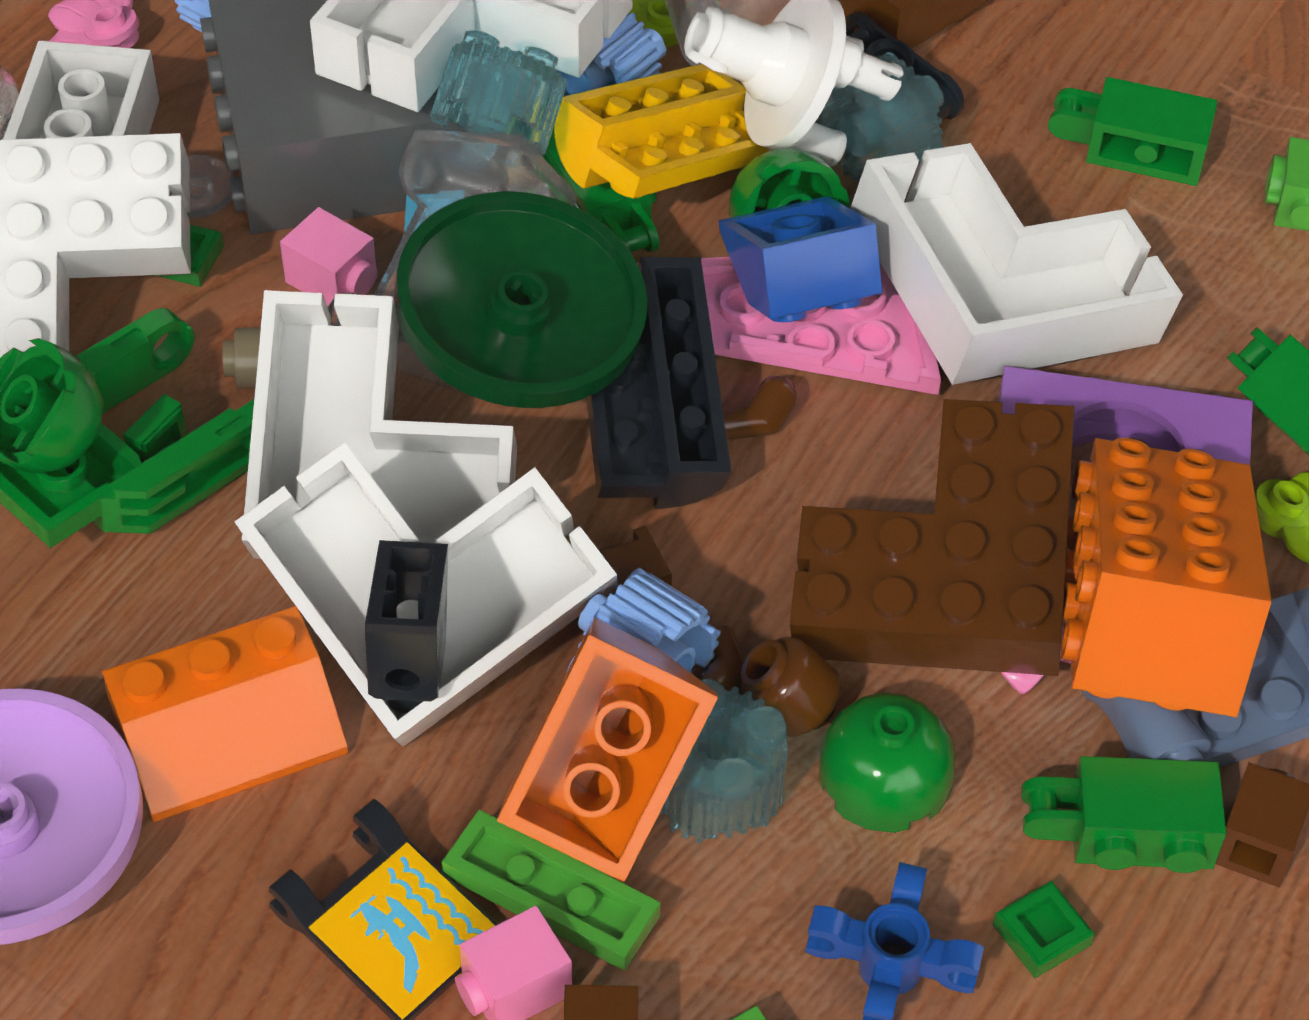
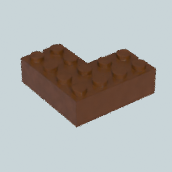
M944 399L934 514L802 506L797 551L798 571H795L790 617L791 637L801 639L824 660L1058 676L1062 636L1074 406L1015 403V414L1002 413V402Z

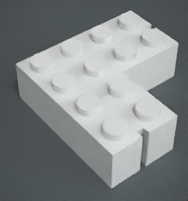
M327 0L310 20L315 72L317 75L360 91L369 84L371 85L373 96L415 112L421 110L475 41L580 78L602 49L603 37L609 39L631 11L633 0Z
M180 133L0 140V358L13 347L22 352L26 351L28 348L35 346L29 340L37 338L51 342L69 351V278L191 274L190 221L187 212H190V163Z
M971 143L924 150L906 202L904 200L919 162L915 153L887 156L866 161L850 209L876 223L879 262L952 385L1003 375L1004 366L1034 369L1158 344L1183 294L1158 256L1147 257L1151 246L1126 209L1024 227Z
M264 290L244 514L283 486L286 487L300 508L306 506L312 500L295 477L344 441L422 543H433L515 482L517 443L513 426L392 420L400 327L393 296L335 294L334 308L341 326H331V316L322 293ZM242 533V542L254 559H261Z
M344 441L295 477L312 500L306 506L300 508L286 487L283 486L235 521L240 531L392 737L402 747L406 746L579 617L593 596L596 594L607 596L618 587L615 571L583 529L579 526L574 530L572 515L534 467L433 542L448 544L446 644L439 697L431 702L423 701L408 713H401L392 709L387 699H375L368 694L365 620L379 540L420 541L347 443ZM568 534H569V537H570L571 545H570V543L567 541V539L565 538V536L568 535ZM406 600L397 606V617L401 619H418V601Z

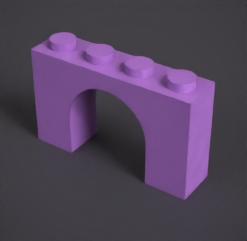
M1004 366L997 401L1002 402V413L1015 414V403L1074 406L1072 449L1085 443L1094 442L1095 438L1110 441L1117 438H1132L1145 443L1151 448L1174 452L1184 449H1195L1208 453L1214 459L1250 465L1253 401L1229 398L1222 395L1165 389L1158 386L1108 381L1094 377L1087 378L1044 372L1037 369Z

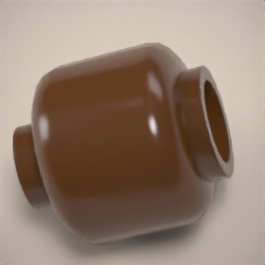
M782 637L776 640H767L756 646L746 657L740 672L742 701L754 714L780 735L788 737L801 736L823 727L832 718L836 710V702L840 691L838 672L801 639L797 637Z

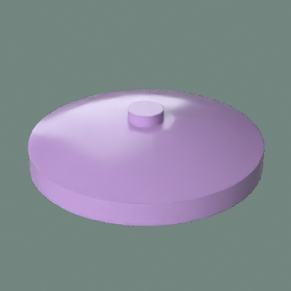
M0 689V945L29 940L49 933L69 923L97 903L111 889L128 865L136 848L142 827L143 796L132 755L122 737L110 723L91 708L65 696L41 690Z

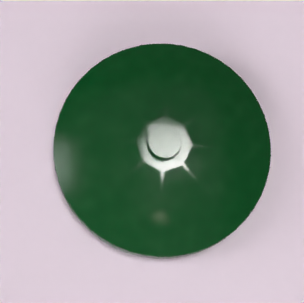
M500 191L472 195L452 202L434 212L417 227L407 241L400 256L395 280L394 302L398 324L407 343L420 361L435 375L454 388L475 398L509 407H556L579 401L602 390L613 382L630 363L637 350L647 315V293L642 273L635 258L621 239L605 224L582 209L552 197L527 192Z

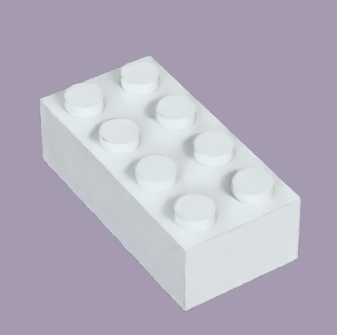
M38 41L3 140L149 134L159 104L151 50Z

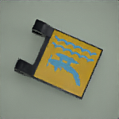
M373 798L353 815V821L359 826L353 831V838L373 857L321 901H318L312 890L298 874L291 869L269 886V892L275 897L270 902V909L287 926L304 934L391 1020H414L453 985L455 977L462 973L460 944L498 924L407 838L392 814L379 801Z

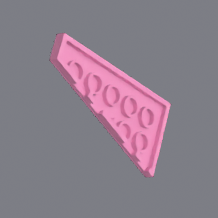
M730 257L701 258L715 355L939 395L941 377L937 359L881 263V294L862 298V303L853 308L831 309L825 306L806 311V316L797 321L775 322L748 304Z

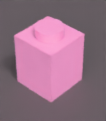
M320 207L314 210L280 241L285 282L301 292L322 293L327 307L336 311L334 308L335 294L365 295L370 291L377 279L374 238Z
M537 906L460 944L462 973L455 977V982L464 1004L473 1016L483 1012L487 1020H526L563 1001L565 985H572V961Z

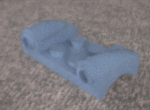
M1309 588L1271 599V606L1237 717L1192 709L1168 710L1152 702L1124 697L1101 698L1092 695L1088 691H1081L1086 699L1096 703L1109 717L1122 740L1128 758L1219 762V768L1307 739L1309 738Z

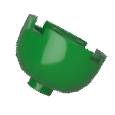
M797 148L774 149L753 158L739 172L731 188L728 214L732 218L826 196L849 208L850 200L847 190L841 185L838 175L821 158Z
M40 338L29 340L35 346L28 348L26 351L22 352L13 347L0 358V462L18 470L34 474L64 469L78 460L98 435L104 407L101 386L87 364L73 353Z
M881 692L864 696L838 712L828 728L821 746L818 779L822 790L825 787L827 793L834 799V809L844 819L867 830L892 833L908 830L911 822L921 820L928 814H930L929 820L936 816L947 801L954 780V743L946 724L925 703L906 694Z

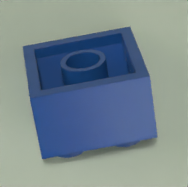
M829 196L718 220L720 234L748 304L772 321H797L806 316V311L825 306L831 309L853 308L862 303V298L882 293L876 223Z

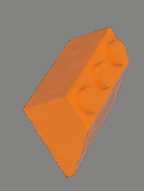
M297 606L101 671L114 720L120 736L126 743L134 760L141 791L153 823L348 754L346 740L320 657Z
M594 617L504 798L497 821L625 882L718 699V693L659 648Z

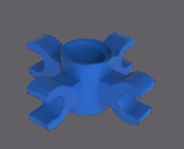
M899 862L890 904L882 905L875 909L869 915L866 922L852 919L846 913L832 907L814 906L805 952L824 959H839L843 957L859 961L860 974L869 986L863 1011V1020H893L898 995L912 990L918 984L921 977L937 980L944 987L957 992L974 993L984 946L968 940L953 939L942 941L930 938L928 923L918 911L927 868ZM895 944L903 947L908 953L894 955L885 952L880 946Z

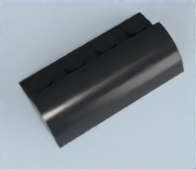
M641 257L638 266L646 287L647 315L637 350L630 363L613 382L586 398L597 497H654L655 509L674 508L692 504L713 495L727 483L732 471L701 257Z

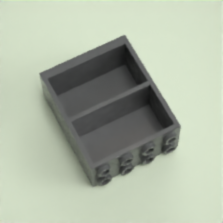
M208 0L211 17L200 18L206 53L216 51L217 54L207 57L209 80L212 94L223 93V95L215 96L214 104L219 132L231 131V135L221 138L227 172H239V177L229 178L235 213L246 211L250 234L295 228L318 207L341 220L405 211L406 194L465 193L466 198L488 192H523L521 107L503 50L475 41L421 110L415 112L373 96L371 85L369 84L360 91L316 74L310 20L327 0Z

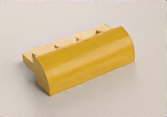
M704 64L560 97L555 114L554 134L556 147L561 162L570 177L583 189L610 182V186L614 191L633 199L745 167L753 158L770 151V149L757 145L748 135L744 111L742 110L745 103V87L732 78L711 70Z

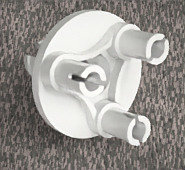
M791 0L780 11L773 23L763 26L735 14L724 13L719 8L707 7L705 13H696L685 37L684 50L685 55L696 64L701 62L713 71L742 82L746 89L744 103L745 125L748 135L754 143L770 150L797 148L821 158L830 167L835 166L844 154L847 143L846 134L840 130H833L815 123L825 107L833 88H844L849 85L875 95L883 101H890L897 94L902 81L890 78V75L898 78L903 76V70L900 65L889 63L864 53L862 40L846 36L845 15L838 0Z

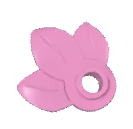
M63 0L54 5L48 13L51 23L59 30L49 42L131 48L139 39L138 27L140 23L136 12L132 9L133 0Z

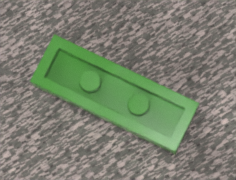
M480 809L442 861V871L452 881L517 915L537 906L555 935L623 971L626 970L660 917L661 902L577 859L498 822L497 818Z

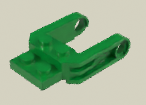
M158 308L76 355L87 364L101 386L104 403L103 413L177 369L189 356L194 345L195 333L193 328L170 309ZM168 333L163 343L153 350L158 340ZM254 399L235 411L230 407L143 463L140 461V456L102 423L96 439L86 452L64 469L34 474L18 470L0 462V503L49 548H52L91 522H94L104 532L151 534L248 471Z

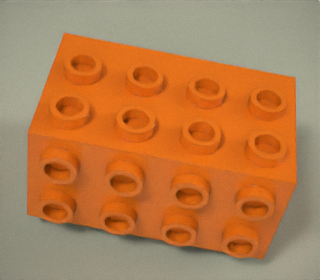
M1095 438L1089 462L1079 460L1077 463L1072 485V499H1077L1074 517L1068 516L1062 623H1066L1062 638L1061 659L1071 661L1072 688L1088 691L1092 695L1101 698L1124 697L1152 702L1168 710L1192 709L1237 717L1272 602L1250 465L1214 459L1208 453L1195 449H1184L1174 452L1151 448L1145 443L1132 438H1117L1113 441Z

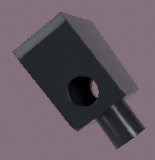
M379 540L365 620L368 694L375 699H387L389 706L401 713H408L423 701L431 702L439 697L446 644L448 544ZM406 600L418 601V619L398 618L397 606Z

